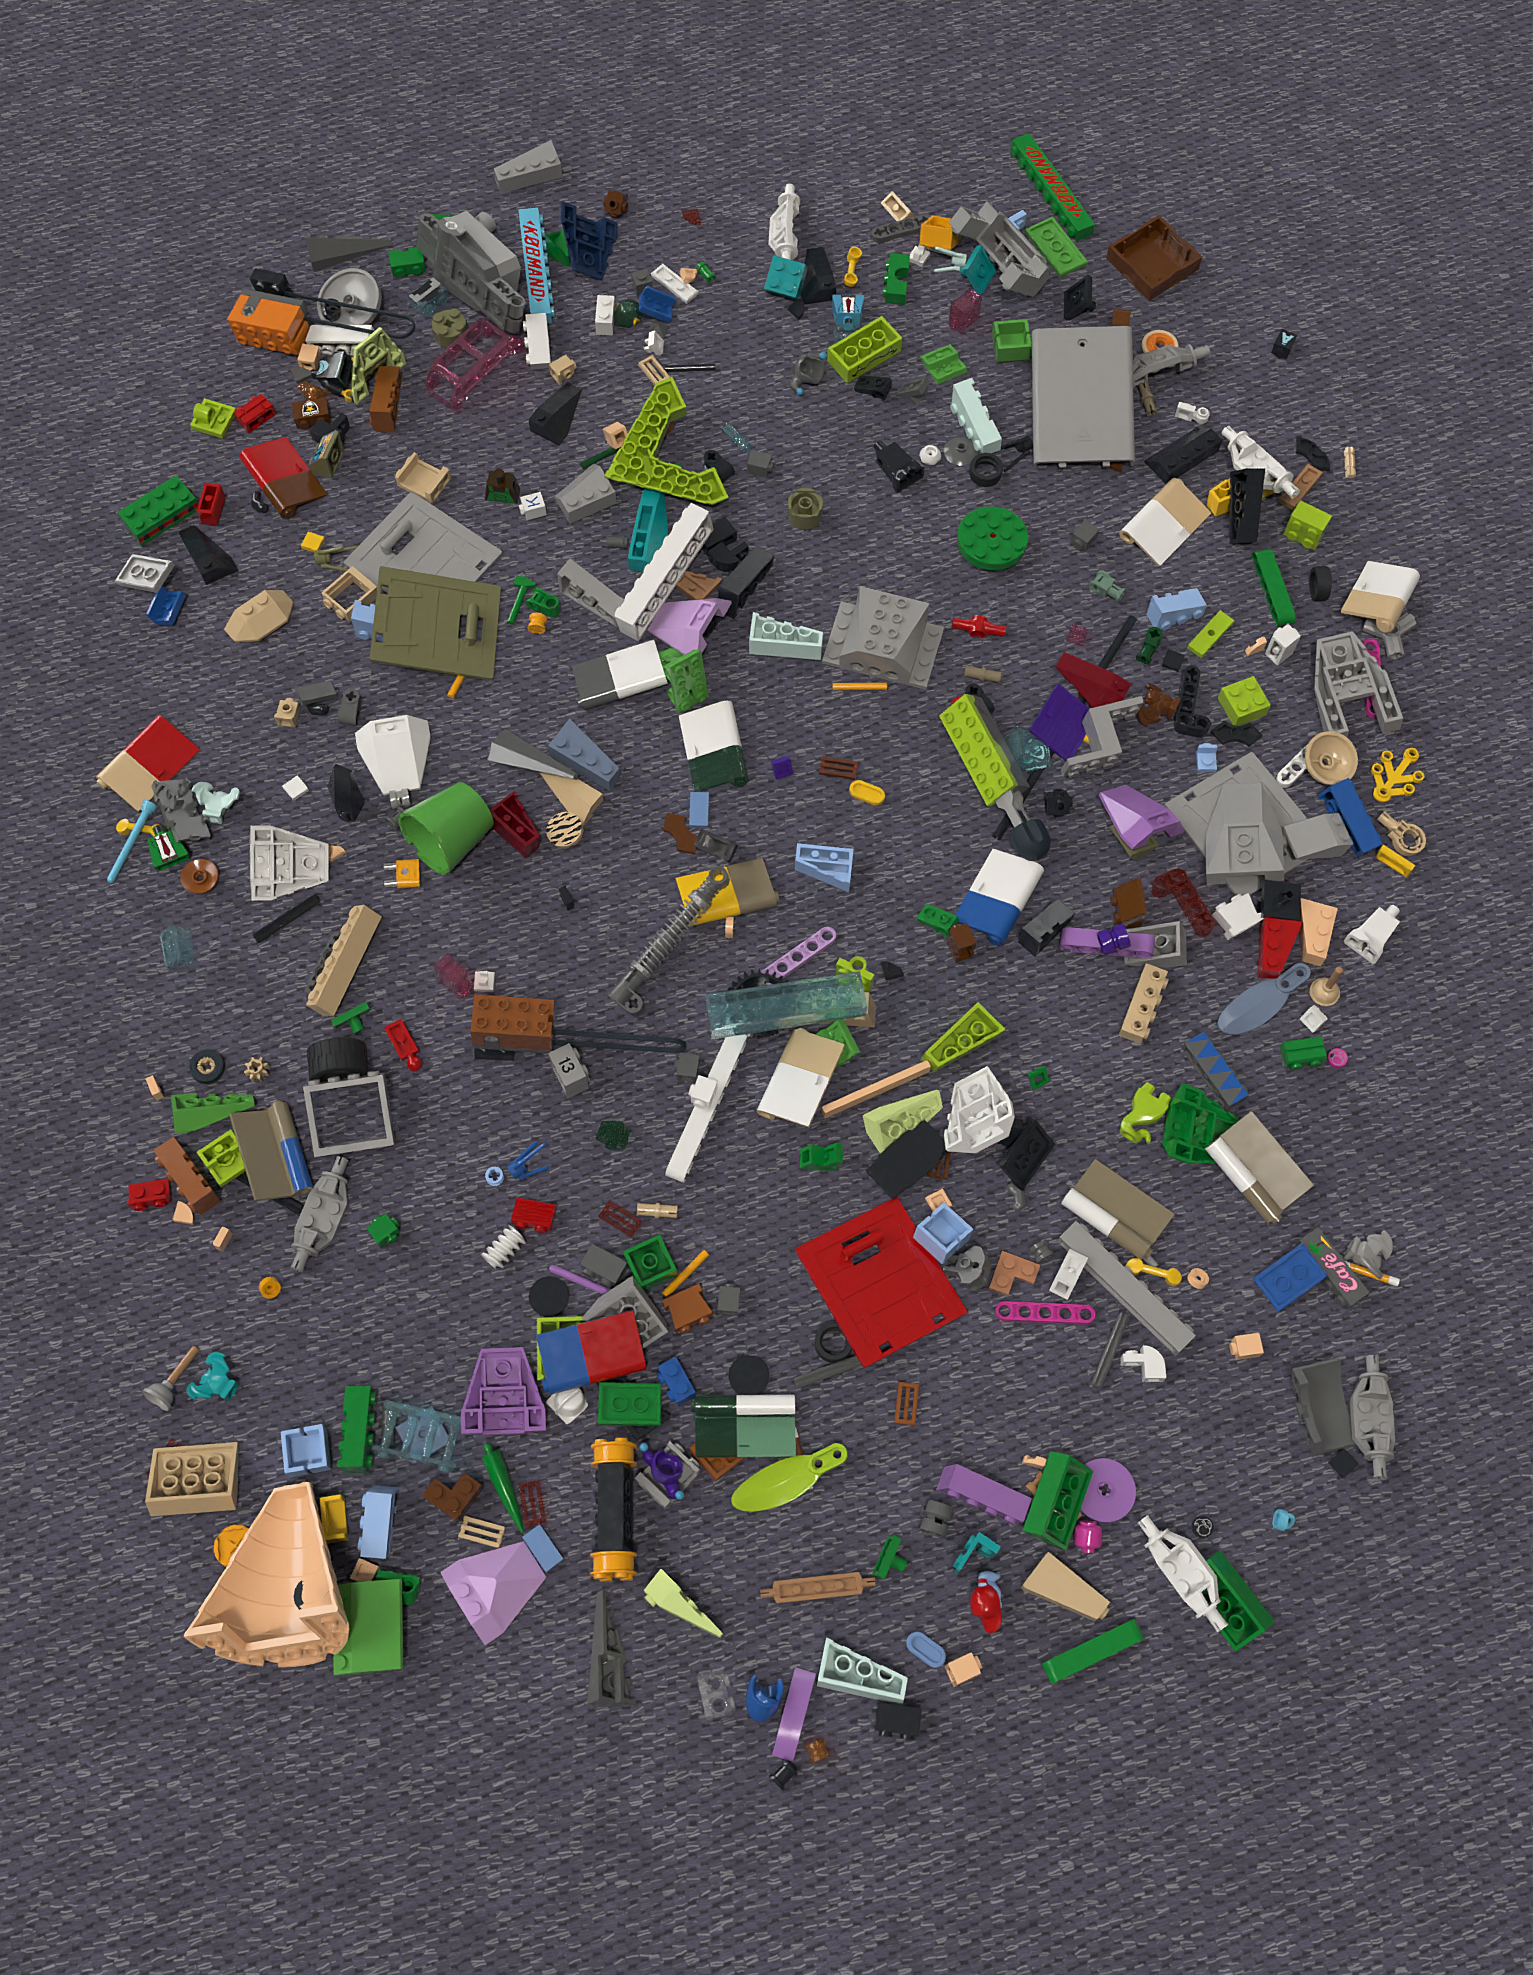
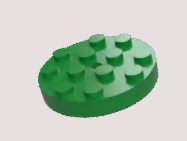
M991 506L978 508L968 513L959 525L957 534L958 549L969 563L985 570L1007 569L1018 563L1026 552L1028 544L1027 528L1024 522L1008 509Z

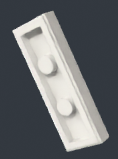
M664 264L651 273L654 279L686 304L698 295V291L688 283L684 284L682 278Z

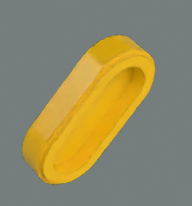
M856 780L850 785L849 792L852 797L871 805H880L884 802L885 793L881 788L861 780Z

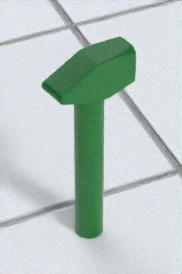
M516 576L514 587L520 589L507 620L508 624L514 625L527 589L536 588L535 583L527 577Z

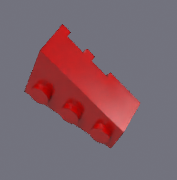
M1268 917L1263 919L1260 925L1259 978L1276 979L1279 977L1303 922Z

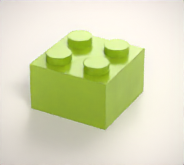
M1300 500L1289 519L1283 535L1287 536L1291 541L1301 543L1305 548L1315 550L1325 534L1332 515Z
M1254 676L1221 688L1218 700L1232 725L1235 726L1266 716L1271 706Z

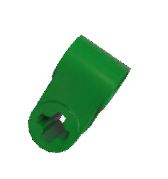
M535 588L531 598L525 602L528 608L551 618L557 617L561 612L558 598L540 588Z

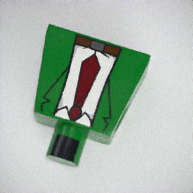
M162 824L152 828L155 836L148 839L153 867L157 872L191 859L182 843H176L172 830L166 832Z

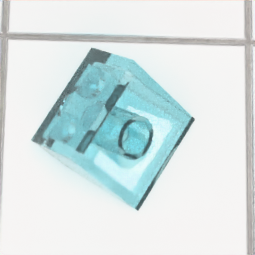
M1017 726L1004 738L1022 772L1051 766L1049 747L1030 733L1028 729Z

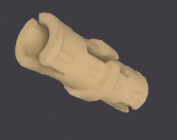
M658 1202L656 1204L638 1203L637 1216H655L657 1219L659 1217L677 1218L678 1205H660Z

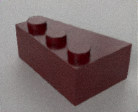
M514 790L490 809L494 822L492 829L526 859L539 849L540 835L531 819L528 818L525 808L519 802Z

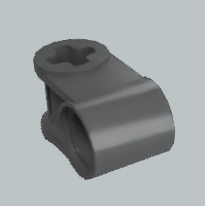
M348 689L344 692L338 711V723L358 725L356 722L357 718L360 717L362 701L357 690Z

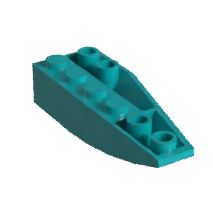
M644 488L628 554L629 570L644 572V568L647 564H650L654 553L661 548L664 538L668 536L665 494Z

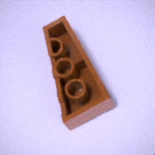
M379 366L378 373L375 375L376 383L369 410L370 425L373 426L374 432H395L402 374L400 366Z
M174 1136L153 1150L157 1155L154 1159L161 1168L165 1166L167 1169L166 1176L172 1183L174 1181L177 1183L178 1187L176 1190L182 1198L186 1196L189 1200L187 1205L193 1213L197 1211L200 1215H203L221 1202Z

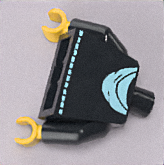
M337 351L329 356L322 357L318 368L311 370V376L313 379H317L323 388L339 396L343 395L346 402H352V398L348 397L349 395L352 396V390L347 389L344 391L343 389L348 384L353 357L346 354L345 351Z

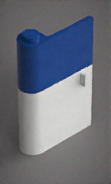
M992 849L955 914L959 918L958 924L968 923L970 928L986 933L989 942L993 945H1003L1044 872L1043 867L1036 862Z

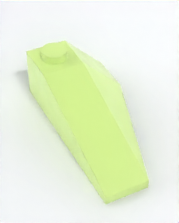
M939 1090L878 1107L863 1115L866 1133L880 1154L905 1132L915 1129L924 1120L928 1122L943 1108Z
M660 1569L644 1589V1592L647 1594L644 1598L653 1607L657 1605L659 1608L721 1638L723 1633L703 1612L698 1610V1607L690 1598L683 1595L681 1588Z

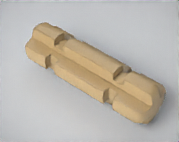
M1346 447L1344 450V456H1346L1344 458L1346 478H1354L1356 475L1355 455H1353L1355 451L1353 447Z

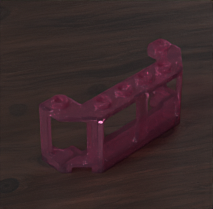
M479 318L464 333L460 334L458 339L450 344L443 353L435 358L425 380L426 392L455 413H458L463 408L459 405V402L462 399L465 401L468 399L467 392L508 353L512 355L515 352L520 354L525 350L524 340L519 336L507 335L490 318ZM494 332L503 337L485 354L470 345L481 333L487 339ZM465 350L477 358L478 361L463 376L458 377L445 367ZM439 374L456 386L450 403L433 391L439 385Z

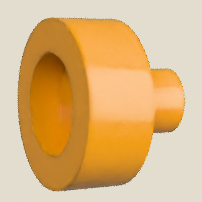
M266 1277L259 1284V1291L265 1298H274L280 1293L281 1285L275 1277Z

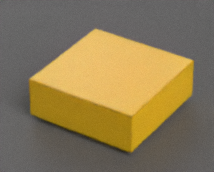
M308 532L301 544V548L315 553V550H320L325 538L324 536Z

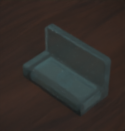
M168 926L160 933L165 968H174L180 962H195L189 928Z

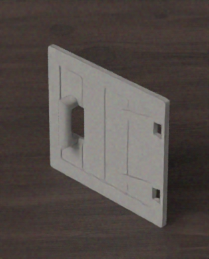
M410 492L347 557L344 565L348 568L355 567L376 586L378 585L380 566L477 582L502 555V551L415 493ZM406 532L414 538L396 556L392 553V547ZM481 562L485 563L486 565L479 571L477 567ZM382 586V591L388 594V587Z
M1253 752L1248 753L1165 803V807L1181 822L1185 833L1205 858L1206 832L1223 785L1261 783L1281 829L1284 826L1307 819ZM1239 766L1240 771L1233 775L1230 770ZM1193 793L1195 798L1188 802L1185 797ZM1282 829L1283 851L1287 854L1284 856V874L1308 859L1296 860ZM1265 875L1226 877V884L1235 896L1240 893L1242 896L1247 893L1252 895L1262 888V881L1265 880Z

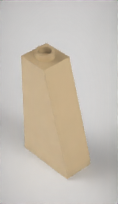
M1049 1552L1045 1554L1020 1587L1028 1593L1093 1621H1096L1098 1618L1102 1620L1110 1610L1107 1608L1110 1602Z

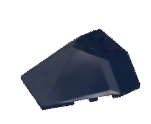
M562 201L560 219L573 271L602 280L608 265L607 259L612 254V247L617 239V222L605 217L597 222L576 214L577 206Z

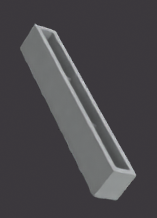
M1075 1221L1059 1237L1057 1242L1067 1252L1069 1249H1072L1088 1257L1084 1268L1175 1356L1196 1336L1188 1324H1183L1178 1319V1315L1174 1310L1168 1309L1163 1305V1300L1158 1295H1153L1142 1280L1138 1281L1133 1276V1272L1129 1267L1123 1266L1113 1252H1108L1098 1238L1092 1237L1084 1224H1079Z

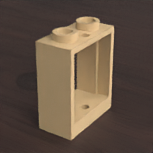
M353 566L322 592L324 605L328 609L332 608L335 610L336 615L341 620L345 619L348 622L351 621L354 604L345 610L333 600L353 582L366 592L358 600L362 601L361 605L369 606L376 599L377 586Z

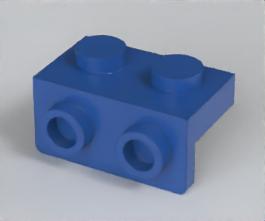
M646 286L639 296V312L669 323L672 320V306L676 302V297Z
M161 586L158 593H155L146 616L157 625H173L186 595L182 591L168 592Z

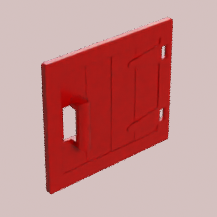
M898 1197L795 1249L797 1256L863 1368H867L967 1313L966 1308L935 1257L913 1238L916 1226ZM866 1231L870 1233L843 1248L842 1244ZM877 1245L880 1253L854 1266L851 1261L853 1256ZM942 1314L944 1320L935 1324L932 1318ZM888 1342L892 1348L882 1353L879 1347Z

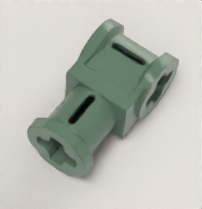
M1102 570L1098 571L1096 578L1088 584L1089 589L1103 597H1106L1108 594L1116 599L1117 603L1126 592L1125 588L1115 585V579Z

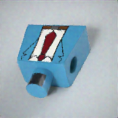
M832 295V311L836 326H843L846 331L860 326L864 310V295Z

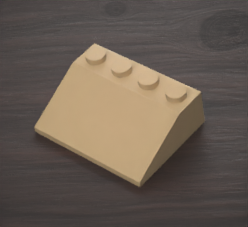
M238 1442L153 1449L145 1500L150 1516L236 1510L238 1496Z

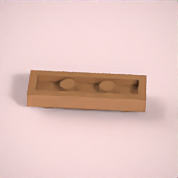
M1307 464L1292 482L1293 485L1300 489V493L1292 499L1284 492L1278 502L1293 511L1300 500L1306 496L1319 480L1323 472Z

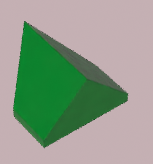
M560 230L545 234L548 257L569 267V254L564 231Z

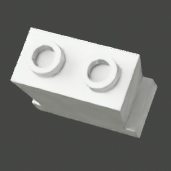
M1240 893L1231 898V903L1226 904L1224 902L1215 907L1217 911L1212 916L1226 931L1224 936L1227 940L1264 919L1261 918V912L1257 914L1249 893L1243 896Z

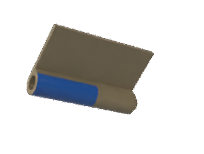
M282 1100L273 1102L272 1106L267 1110L231 1113L229 1115L254 1201L301 1196L310 1193L311 1189H314L288 1103Z

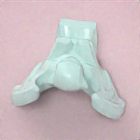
M198 782L193 786L192 792L196 793L199 804L205 805L206 809L203 810L202 815L206 816V822L222 824V816L225 813V809H229L233 802L239 799V789L233 788L229 794L222 791H214L212 794L209 792L213 789L210 783Z

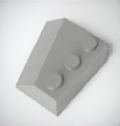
M592 464L554 497L569 523H573L617 503L616 492L609 480L604 478L605 474L600 466Z

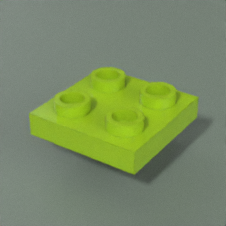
M204 398L202 404L197 403L194 407V418L190 427L192 430L223 439L235 417L234 412L236 408Z
M856 956L850 962L839 958L836 963L835 978H837L840 984H849L857 992L870 993L873 988L874 974L866 970L867 964L864 958ZM860 966L862 967V969L855 970L853 967Z

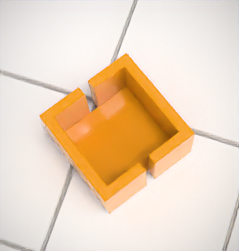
M932 215L921 224L920 245L928 249L940 247L952 250L962 241V235L958 236L952 231L953 227L949 224L951 218Z

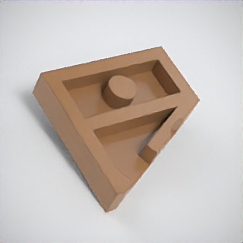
M686 571L675 588L692 600L707 599L718 588L722 579L719 577L716 579L707 578L704 574H694L693 572Z

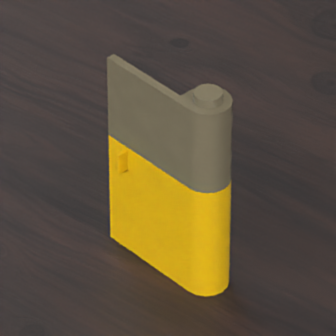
M763 858L723 867L730 878L728 886L718 891L717 895L714 894L716 897L712 898L710 908L705 911V914L700 913L701 918H696L697 923H691L695 926L776 907L777 902H780L777 891L773 890ZM710 870L676 878L685 908L688 904L684 900H687L689 903L691 902L688 895L693 890L700 888L701 884L704 885L703 881L707 882L706 878ZM717 875L715 880H722L724 875Z

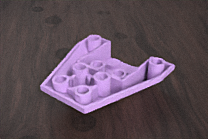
M719 598L666 602L655 616L647 631L682 655L694 649H700L702 653L707 645L702 634L713 616L724 617L732 603L729 600Z

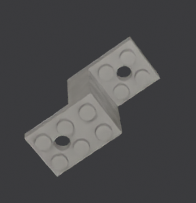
M1142 696L1088 710L1082 723L1092 753L1068 758L1061 769L1063 777L1068 776L1072 778L1078 776L1080 772L1092 773L1099 767L1108 769L1114 766L1122 750L1113 723L1123 718L1125 720L1134 718L1144 703Z

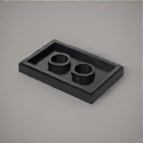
M1031 1119L998 1165L1019 1189L1024 1190L1056 1144L1035 1119Z

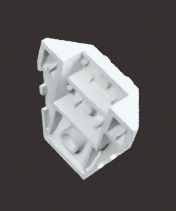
M270 825L250 827V884L252 901L273 900L279 896L294 893V891L303 887L306 889L328 881V843Z
M988 1066L954 1084L950 1103L952 1111L948 1114L949 1125L948 1129H945L944 1132L945 1148L947 1151L977 1153L1009 1136L1014 1121L1013 1104Z

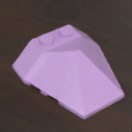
M524 1541L460 1559L441 1571L448 1588L484 1645H487L505 1632L527 1601L546 1579L544 1572Z

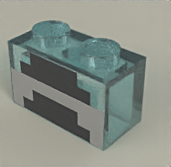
M434 277L408 296L410 306L422 317L432 314L438 306L444 305L447 299H449L447 288Z

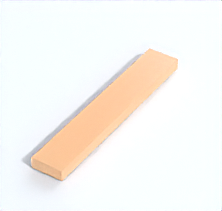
M928 1060L923 1061L826 1104L822 1107V1115L825 1119L929 1073L931 1066Z

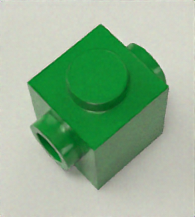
M386 1213L383 1216H377L372 1221V1224L366 1228L380 1248L387 1243L392 1244L398 1239L397 1235L400 1234L398 1230L400 1225L393 1216L389 1218Z

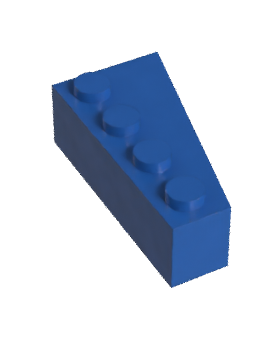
M1349 778L1329 786L1317 795L1319 800L1324 799L1327 806L1325 809L1328 813H1339L1353 843L1351 848L1357 857L1382 845L1381 836L1375 830L1372 818L1367 814L1364 803L1358 797L1356 787Z

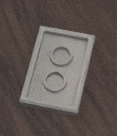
M132 554L116 578L115 583L123 587L158 593L175 565L172 561Z

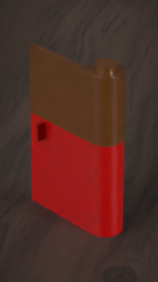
M287 437L245 448L239 455L242 463L282 518L292 517L297 505L327 496L326 491Z

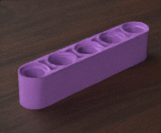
M1063 928L1059 948L1061 950L1063 948L1070 949L1071 952L1104 955L1097 938V932L1102 930ZM1127 932L1131 947L1122 950L1116 948L1114 953L1108 954L1111 956L1152 958L1155 937L1149 934Z

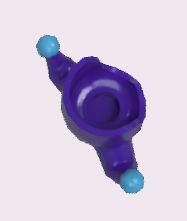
M647 1443L640 1444L639 1449L642 1451L643 1460L650 1466L653 1478L658 1483L664 1485L671 1499L682 1500L684 1493L680 1490L678 1483L683 1473L681 1460L672 1454L666 1453L664 1450H659L654 1454L648 1450Z

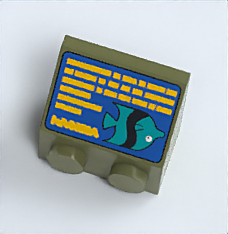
M335 430L323 436L320 443H317L315 454L309 461L313 474L330 479L333 478L344 454L339 431Z

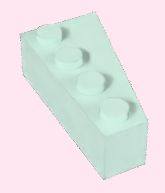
M973 378L954 384L950 408L952 413L957 415L960 426H963L966 430L967 437L971 438L975 450L979 451V453L999 451L1002 438L993 420L989 421L987 407H982L981 395L979 391H975L973 388Z

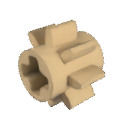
M252 1057L249 1063H245L248 1070H245L244 1073L246 1076H250L252 1082L255 1079H259L262 1082L264 1076H269L266 1069L270 1067L268 1063H264L262 1057L259 1060Z

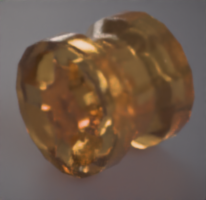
M824 1738L804 1746L805 1751L809 1753L810 1764L830 1756L829 1751L825 1749Z

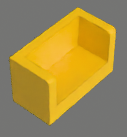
M342 1495L321 1497V1519L326 1543L348 1541L345 1497Z

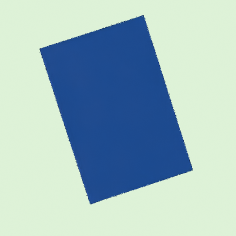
M1301 1243L1253 1279L1279 1312L1328 1275L1304 1244Z

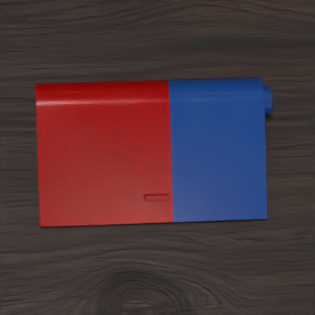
M633 1310L536 1335L545 1372V1379L542 1380L544 1392L548 1391L549 1395L646 1370L645 1358Z

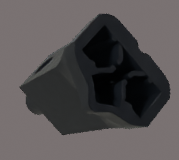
M879 440L874 444V449L877 451L876 463L892 482L893 488L897 493L923 478L924 466L910 457L897 443L893 442L886 446Z

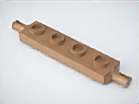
M859 1572L774 1581L773 1588L760 1589L761 1599L774 1597L776 1604L861 1595L863 1587L876 1586L874 1582L875 1577L862 1579Z

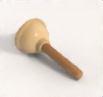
M1337 967L1330 978H1319L1312 982L1309 993L1315 1003L1321 1006H1331L1338 1001L1340 989L1336 982L1343 973L1341 967Z

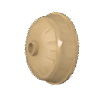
M1326 731L1317 734L1308 743L1305 751V765L1309 774L1315 780L1326 785H1334L1344 779L1352 778L1357 769L1358 756L1354 745L1347 737L1338 732Z

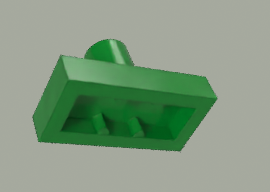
M365 1002L333 1018L331 1021L335 1029L348 1023L353 1033L357 1034L364 1030L359 1017L368 1013L370 1008Z
M895 1535L887 1537L872 1576L878 1579H885L890 1567L903 1572L907 1565V1560L896 1555L901 1538Z

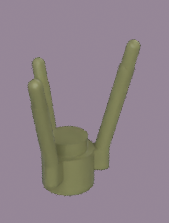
M340 546L326 550H315L316 565H321L322 569L329 568L346 572L348 568L328 564L332 560L331 554L354 550L358 546L345 548Z

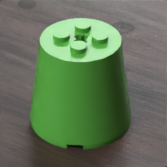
M462 782L444 789L403 811L398 816L399 827L407 843H412L418 851L416 855L428 867L441 875L451 872L494 824L492 814L484 800L475 790Z

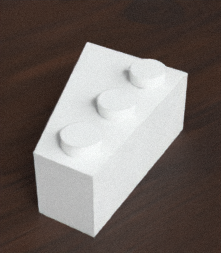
M546 313L526 314L523 328L524 332L527 331L528 336L524 337L525 348H529V354H526L527 365L530 364L531 370L549 368L551 357Z

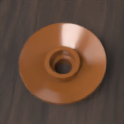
M196 859L186 864L182 869L180 881L188 892L203 894L210 891L216 885L218 870L212 862L205 859ZM199 877H204L203 880L198 881Z

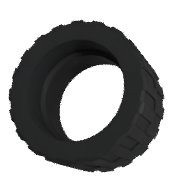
M352 1037L327 1038L319 1040L307 1048L309 1081L320 1079V1082L328 1081L329 1077L335 1076L345 1079L348 1078L347 1075L359 1073L360 1076L368 1075L366 1044L360 1039Z

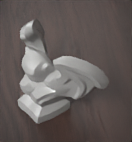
M1384 1230L1381 1234L1369 1235L1367 1242H1361L1360 1238L1356 1236L1348 1245L1343 1259H1353L1357 1265L1365 1266L1380 1279L1383 1277V1273L1379 1270L1382 1259L1377 1254L1381 1252L1385 1260H1387L1393 1249L1392 1239Z

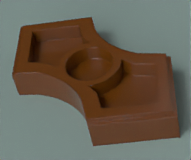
M667 813L663 832L673 836L677 843L678 852L695 855L697 848L694 847L698 836L692 834L687 829L685 816Z

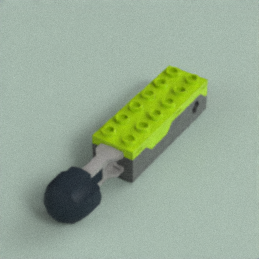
M968 694L955 697L951 702V706L940 714L939 717L987 806L1005 809L1015 827L1011 831L1009 840L1019 856L1028 861L1044 858L1050 850L1051 839L1041 820L1029 819L1022 806V793L1030 788L983 699Z

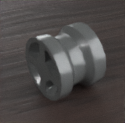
M1047 1240L1040 1241L1029 1249L1035 1255L1037 1264L1042 1263L1055 1254L1053 1250L1049 1249Z

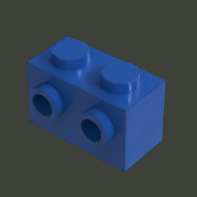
M676 1357L658 1366L659 1373L656 1375L662 1385L666 1384L669 1390L666 1393L671 1403L676 1402L679 1407L696 1397V1392Z

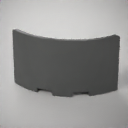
M1336 1358L1293 1368V1390L1297 1391L1299 1401L1295 1402L1299 1418H1304L1306 1425L1304 1435L1312 1455L1355 1446L1356 1443L1352 1440L1351 1419L1342 1388L1340 1359Z

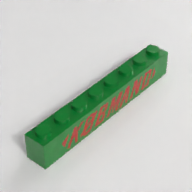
M1030 133L1013 139L1010 148L1012 157H1016L1021 169L1024 168L1028 179L1034 182L1035 189L1041 192L1043 200L1051 206L1052 213L1056 214L1059 217L1060 224L1066 227L1068 235L1073 237L1076 242L1093 235L1095 223Z

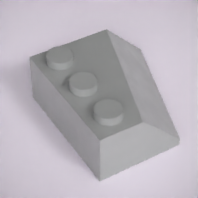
M633 1276L599 1297L582 1317L583 1320L588 1322L633 1310L642 1349L668 1332L666 1320Z

